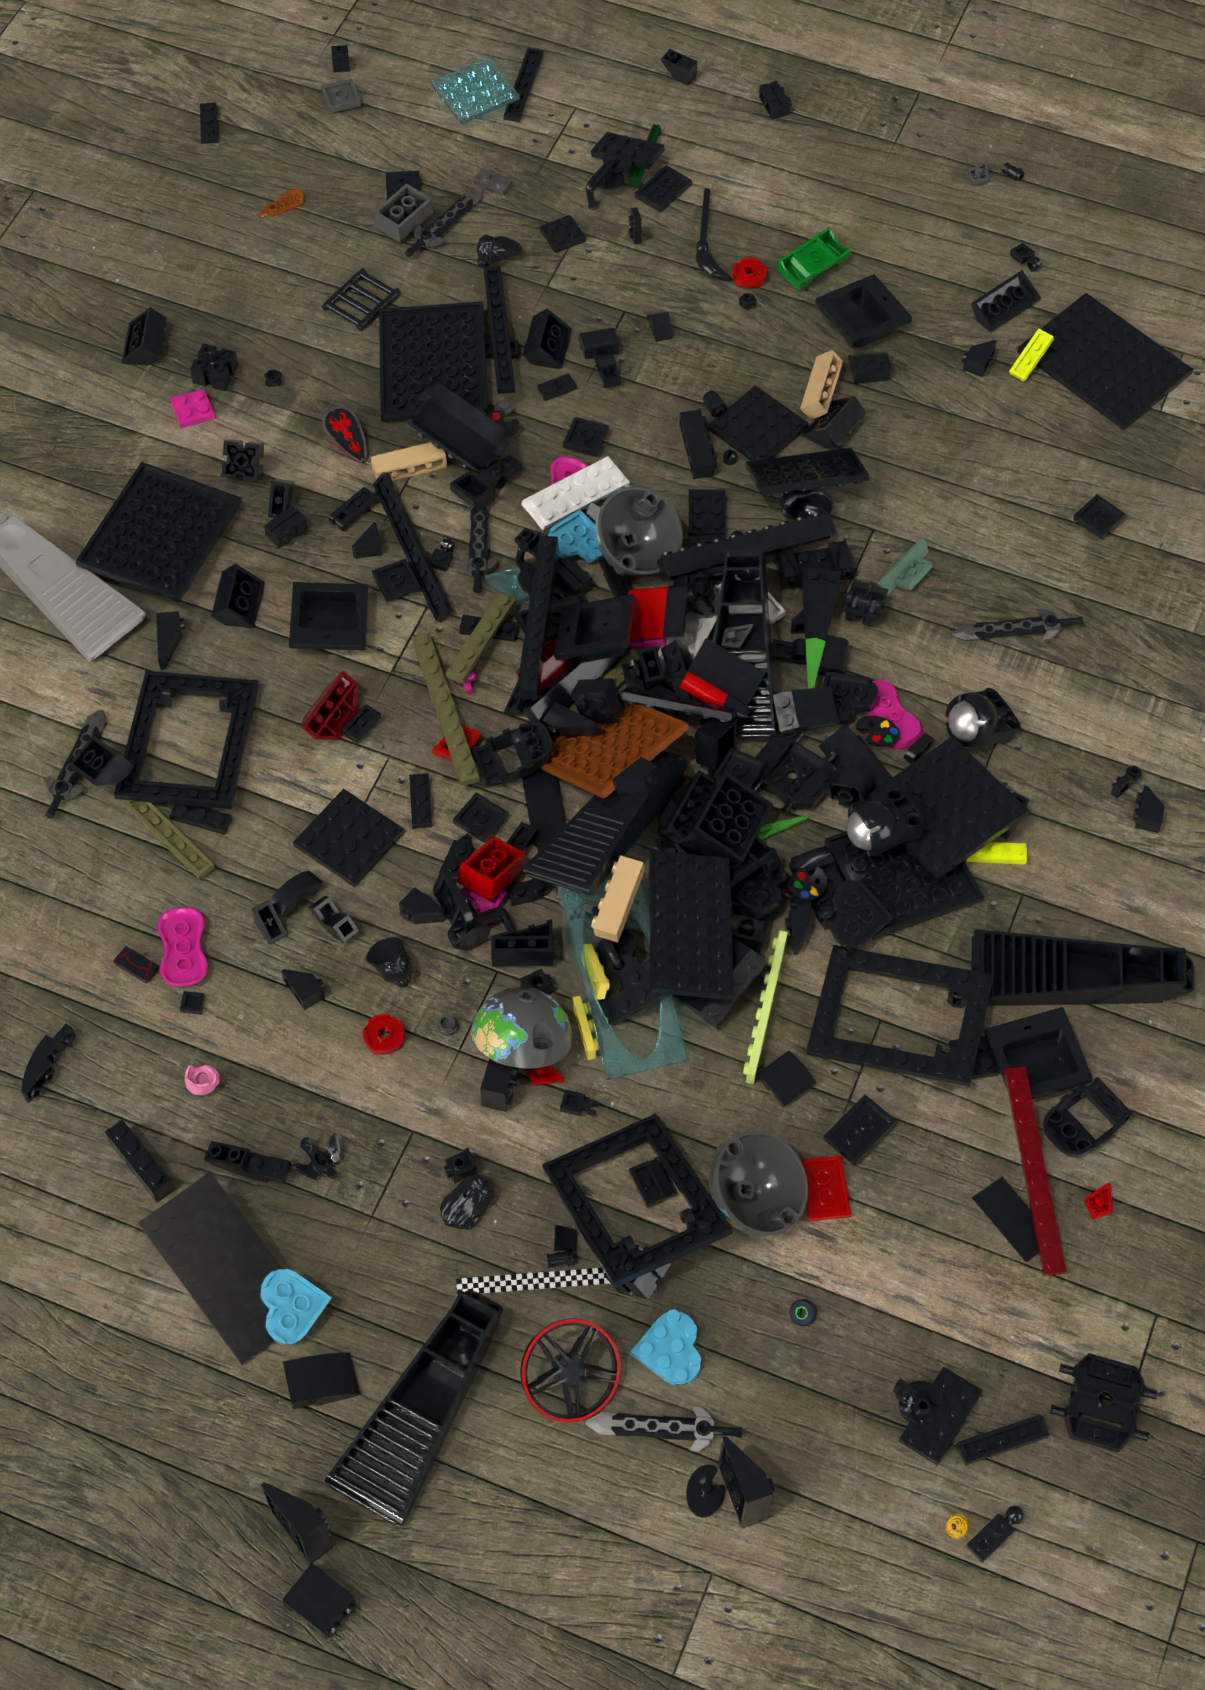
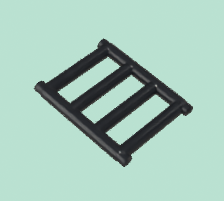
M362 268L326 300L321 307L324 310L329 309L353 323L360 331L379 314V309L388 306L401 291L398 288L393 289L367 274L366 270ZM362 278L389 295L383 300L357 285L356 282ZM352 289L378 305L371 310L344 293ZM341 299L367 316L360 320L337 307L334 303Z

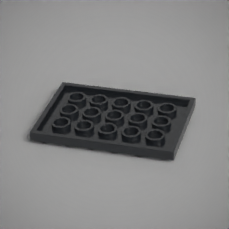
M852 448L746 461V469L758 491L764 496H772L774 493L788 494L797 490L808 491L812 488L825 489L828 486L834 485L841 487L849 483L862 484L864 481H869L867 470Z

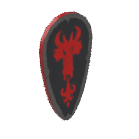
M343 406L330 408L323 416L322 426L325 433L346 456L356 462L364 463L367 457V444L357 416L352 410Z

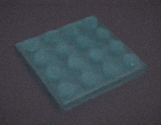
M489 57L431 82L432 88L461 124L519 100L517 91Z

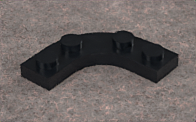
M549 841L536 844L537 851L539 852ZM535 878L508 885L507 891L511 906L537 901L548 895L555 885Z

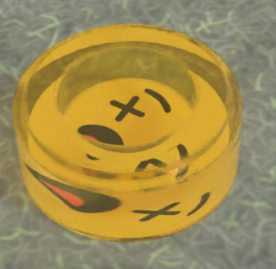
M953 1514L946 1521V1532L952 1538H963L969 1530V1522L963 1515Z

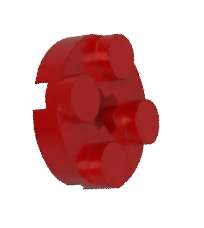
M751 257L743 258L739 263L736 262L732 270V277L735 285L738 287L760 288L767 276L766 266H763L760 260Z
M379 1014L372 1017L363 1029L365 1045L375 1055L390 1054L400 1049L405 1038L402 1022L391 1017L389 1014ZM385 1030L386 1033H390L386 1038L379 1037L381 1031Z

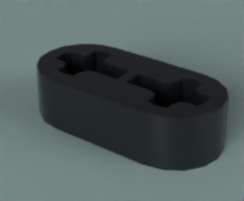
M925 733L906 751L904 759L913 764L931 748L935 739Z

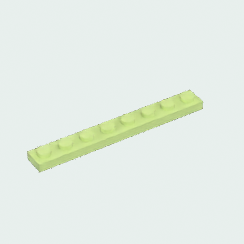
M779 931L778 938L774 937L772 949L775 950V953L769 957L768 967H771L770 973L766 972L764 984L767 985V988L761 992L760 1002H763L762 1008L757 1009L756 1020H759L758 1026L753 1027L751 1036L755 1040L754 1044H749L747 1056H750L749 1063L745 1062L743 1074L746 1075V1083L754 1084L787 941L788 932Z

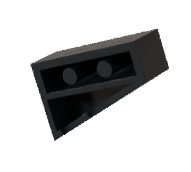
M552 919L546 920L545 924L537 926L534 924L528 925V928L517 931L513 929L491 935L492 967L553 966Z

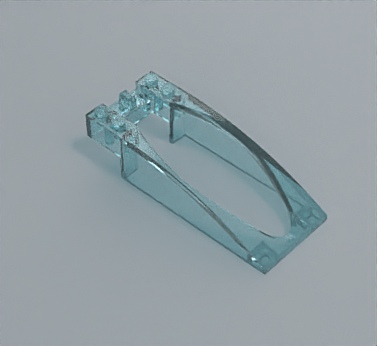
M612 872L592 896L556 885V896L566 926V941L581 993L588 1008V1017L593 1025V1034L598 1042V1051L607 1080L687 1061L672 995L660 1000V1022L657 1043L651 1055L641 1059L633 1056L623 1046L605 1017L594 993L584 952V938L586 936L584 904L598 902L601 898L605 897L607 892L605 891L606 883L612 879ZM639 885L624 926L626 928L640 926L650 954V914L641 885Z

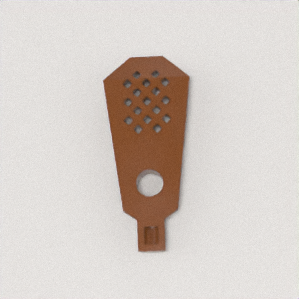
M300 189L290 190L266 206L264 211L257 215L260 219H263L267 216L273 217L303 205L304 193Z

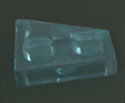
M519 567L484 575L485 582L497 593L500 592L515 598L516 604L529 601L528 592L521 588L517 580L520 573Z

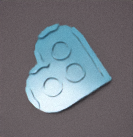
M578 510L550 529L548 536L558 537L560 558L579 555L587 563H593L603 557L596 543L595 524L581 510Z
M279 1269L272 1271L265 1277L261 1285L260 1294L264 1305L269 1309L265 1324L268 1334L274 1341L281 1344L293 1345L299 1342L308 1333L332 1297L292 1270Z
M675 1309L669 1310L668 1313H664L656 1320L632 1349L630 1355L671 1385L689 1384L696 1379L701 1365V1356L694 1347L697 1326L688 1315Z

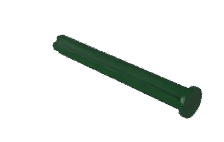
M659 124L652 125L646 141H657L661 131ZM635 167L632 177L628 180L630 186L634 188L641 186V179L645 172L644 168Z

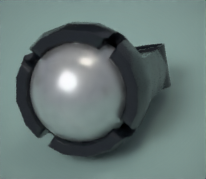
M986 688L984 691L959 694L949 702L946 709V717L949 718L948 722H946L947 731L950 737L953 736L965 748H976L1001 741L1009 742L1021 727L1020 722L1008 704L992 688Z
M890 787L885 792L869 799L858 801L848 808L847 834L851 842L866 855L877 856L906 841L920 838L923 835V817L901 788Z

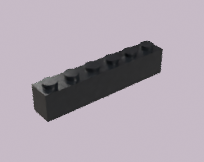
M622 656L581 663L577 659L539 693L538 700H531L522 708L523 712L530 722H539L547 726L542 720L555 702L564 707L574 702L571 692L578 680L601 679L604 676V672L616 666V661Z

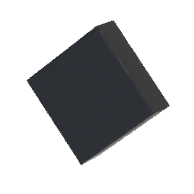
M184 991L180 1012L201 1015L205 998L204 993Z

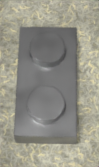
M484 168L474 179L476 185L501 196H504L512 186L511 180Z

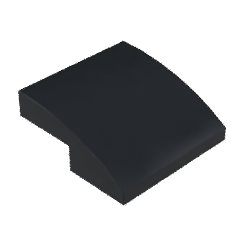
M789 1050L756 1073L766 1089L772 1091L782 1107L817 1083L804 1065Z

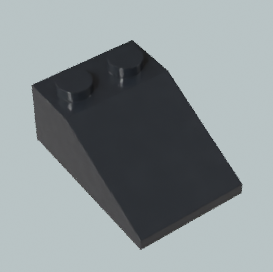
M831 686L791 690L772 695L779 729L783 737L796 734L798 731L805 732L839 724Z

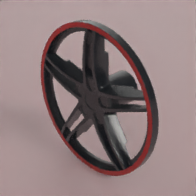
M578 1318L555 1321L542 1328L532 1338L523 1354L520 1368L522 1388L531 1405L541 1414L552 1420L577 1422L587 1419L599 1412L609 1402L617 1388L620 1377V1358L617 1348L611 1337L602 1328L590 1321ZM576 1325L586 1327L569 1353H566L547 1335L549 1332L563 1326ZM592 1330L593 1333L589 1341H587L582 1354H577ZM596 1334L604 1340L610 1351L612 1370L584 1363V1359ZM544 1337L560 1354L554 1357L541 1339ZM538 1343L544 1354L552 1362V1369L538 1376L533 1382L528 1383V1363L532 1351ZM587 1370L611 1375V1379L586 1376ZM552 1377L555 1378V1381L542 1386L541 1388L531 1392L532 1388L542 1384L543 1382L549 1380ZM579 1381L609 1383L607 1390L600 1400L590 1408L580 1412ZM562 1384L564 1402L568 1414H559L546 1409L536 1400L534 1395ZM574 1387L576 1402L575 1414H573L570 1388Z

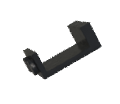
M313 1563L309 1565L282 1599L283 1605L288 1610H294L318 1629L326 1640L330 1635L334 1636L341 1628L340 1622L345 1616L349 1617L356 1608L355 1596Z

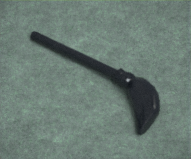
M705 188L700 241L697 243V253L695 256L698 266L709 276L722 281H732L731 276L720 268L713 256L708 252V242L706 239L710 189Z

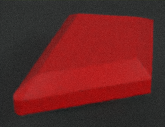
M551 1065L541 1068H524L533 1085L564 1082V1077Z
M1110 1182L1084 1199L1091 1219L1112 1214Z

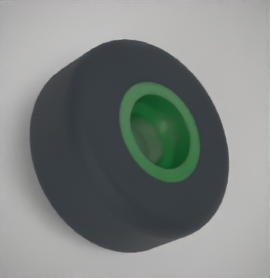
M800 1299L791 1305L790 1317L795 1324L806 1326L813 1323L816 1319L817 1310L810 1300ZM801 1309H805V1316L800 1314Z

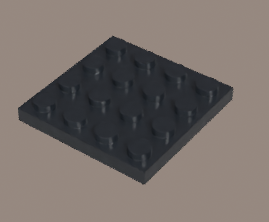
M753 386L725 410V413H722L710 423L708 430L746 458L754 461L774 458L808 428L809 423L757 386Z
M343 788L296 838L293 845L347 883L356 887L405 831L403 827Z

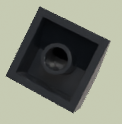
M873 352L848 355L854 384L889 381L891 364L888 353Z

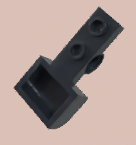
M614 327L579 333V343L584 358H594L603 388L621 385L614 354L619 353V341Z
M509 455L477 475L472 471L465 473L450 483V490L475 510H481L495 500V489L493 487L502 489L507 484L508 477L522 470V463Z
M827 635L817 675L825 676L826 672L845 674L849 647L847 639ZM799 638L793 642L773 639L772 659L807 665L805 639Z

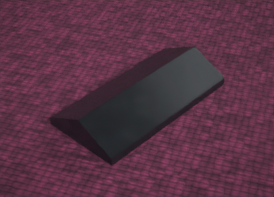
M1021 270L972 302L971 306L977 322L989 332H992L1040 300L1041 297L1024 271Z

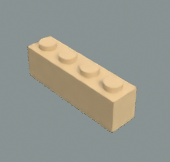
M833 350L816 357L800 410L811 420L827 414L843 363V360Z
M431 441L372 456L371 466L376 480L385 472L394 481L446 468L447 460L445 451L442 448H436Z
M620 856L618 862H614L612 879L606 883V895L600 899L598 906L600 911L598 916H594L591 927L594 930L595 936L615 942L619 941L645 871L643 862Z

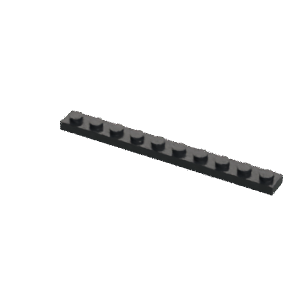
M501 266L483 267L497 393H515Z
M383 472L373 483V486L411 569L420 584L435 621L441 623L453 610L390 475Z

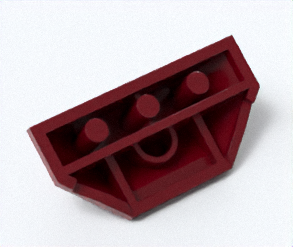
M342 671L323 690L303 717L300 728L315 740H338L342 735L344 726L359 711L358 683L345 671Z

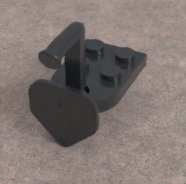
M450 872L442 875L435 896L441 907L445 909V914L452 925L448 930V939L453 948L466 951L483 944L491 931L489 923L498 920L503 922L507 931L516 929L505 908L500 906L472 915L465 895H462L457 880L452 877Z

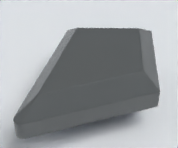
M988 161L967 170V175L972 185L988 182Z
M749 624L726 628L721 647L740 650L752 632L754 625Z

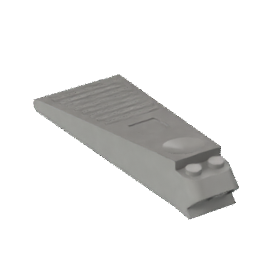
M0 513V568L89 662L100 656L146 617V613L89 570L76 566L74 559L17 517Z

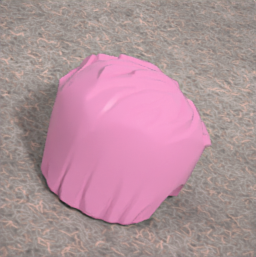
M192 1065L188 1066L185 1073V1085L192 1094L207 1095L219 1084L218 1071L212 1066L204 1065L197 1068Z

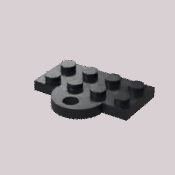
M944 1366L933 1384L926 1381H915L909 1384L918 1391V1395L921 1398L930 1401L932 1409L929 1415L925 1417L918 1416L913 1410V1403L909 1405L907 1402L898 1401L899 1411L902 1417L909 1423L899 1442L937 1466L982 1389ZM923 1405L919 1406L920 1409H926V1407Z

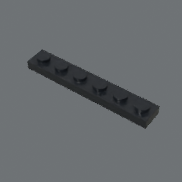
M628 687L620 693V699L626 700V703L629 704L642 703L645 707L649 708L663 707L662 709L665 711L678 710L684 715L698 714L701 718L710 719L711 717L718 718L720 722H730L737 715V709Z

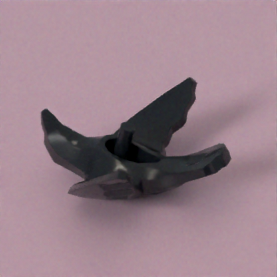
M334 1133L331 1136L329 1147L323 1153L316 1148L311 1137H304L300 1142V1147L308 1154L311 1162L308 1165L296 1163L292 1165V1168L314 1180H318L322 1174L327 1175L330 1179H336L337 1172L334 1170L333 1165L339 1164L341 1161L337 1134Z

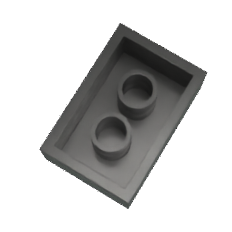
M406 183L373 212L374 227L401 243L414 231L417 225H421L433 214L432 198Z

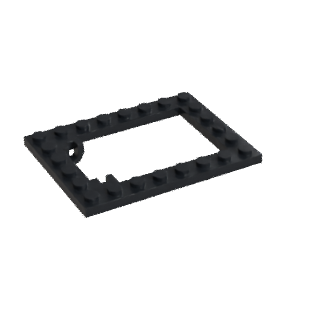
M145 671L124 753V758L132 763L134 767L123 781L117 782L114 792L115 799L232 809L259 681ZM175 693L220 697V712L232 713L215 787L140 780L158 706L171 707V697L174 698Z
M833 945L806 1054L970 1087L994 975L854 948L848 950L843 946ZM849 970L949 988L947 1002L956 1008H963L966 1005L957 1048L950 1047L949 1053L942 1051V1045L937 1044L934 1057L832 1037ZM954 995L962 997L961 999H957L954 997Z
M656 1113L542 1164L543 1171L614 1288L733 1234L732 1227ZM647 1141L685 1198L690 1209L687 1208L679 1213L681 1221L683 1223L686 1222L687 1230L638 1252L630 1235L614 1243L573 1174Z

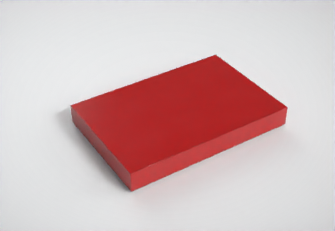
M841 1155L800 1160L804 1167L808 1184L806 1202L808 1222L851 1217Z

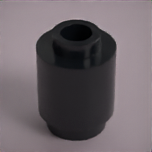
M709 391L703 396V403L713 417H719L722 413H725L727 405L717 392Z

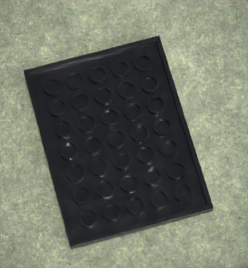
M1088 293L1082 295L1041 328L1042 331L1052 335L1054 340L1036 366L1123 430L1128 428L1193 372V368ZM1034 335L1017 348V352L1020 355Z
M483 301L379 309L381 421L410 419L422 402L419 398L434 378L458 395L473 401L475 406L479 405L485 413H488Z
M141 462L76 559V566L180 603L241 505L242 498Z

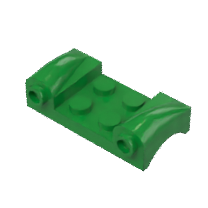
M828 227L789 254L780 258L777 261L776 270L799 292L810 285L812 279L833 265L837 267L849 259L852 250L842 246L834 237L830 227Z

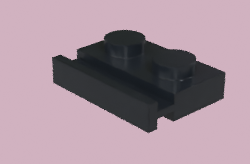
M657 1157L654 1160L646 1161L629 1169V1174L646 1208L675 1196V1192Z

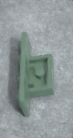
M920 538L878 582L879 587L889 589L887 596L896 587L911 590L932 568L931 561L923 560L929 553L925 539Z

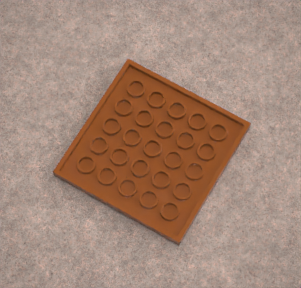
M622 700L625 710L618 723L597 724L604 731L602 735L559 736L553 741L551 757L539 769L604 799L616 789L613 778L640 757L648 761L653 760L656 755L666 749L677 738L681 737L689 728L684 721L645 707L643 704L626 703V700Z

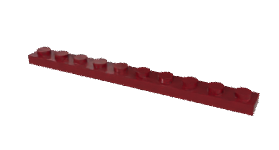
M1026 1066L1008 1068L1004 1070L1043 1277L1065 1274V1263Z

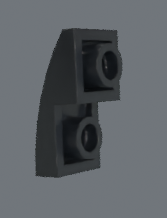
M524 528L514 541L517 544L521 542L528 545L527 552L536 557L540 534Z

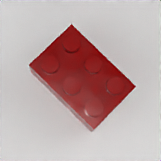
M493 836L460 864L457 882L491 901L523 872L527 854Z

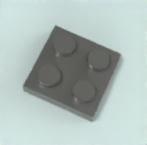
M353 79L321 86L329 113L361 106V100Z

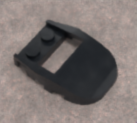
M539 722L520 724L517 729L510 730V728L502 730L503 734L495 738L489 737L485 740L486 744L477 749L475 746L472 747L487 787L517 781L547 763L553 751V742L545 725ZM514 744L522 766L510 773L502 772L494 751Z
M1097 1077L1094 1079L1093 1084L1087 1087L1082 1085L1071 1094H1066L1060 1098V1102L1055 1107L1053 1106L1044 1117L1043 1129L1047 1138L1062 1153L1070 1157H1082L1108 1142L1133 1113ZM1085 1096L1113 1125L1111 1129L1098 1139H1095L1068 1111Z

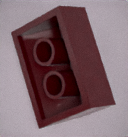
M556 639L546 644L540 690L546 688L578 659L574 657L556 661L554 657ZM520 668L516 671V674H517L518 676H519V670H520Z

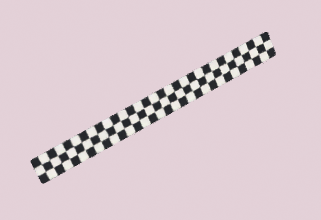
M603 1268L460 1278L456 1280L457 1295H459L461 1290L463 1292L472 1290L481 1294L611 1283L606 1279L607 1275Z

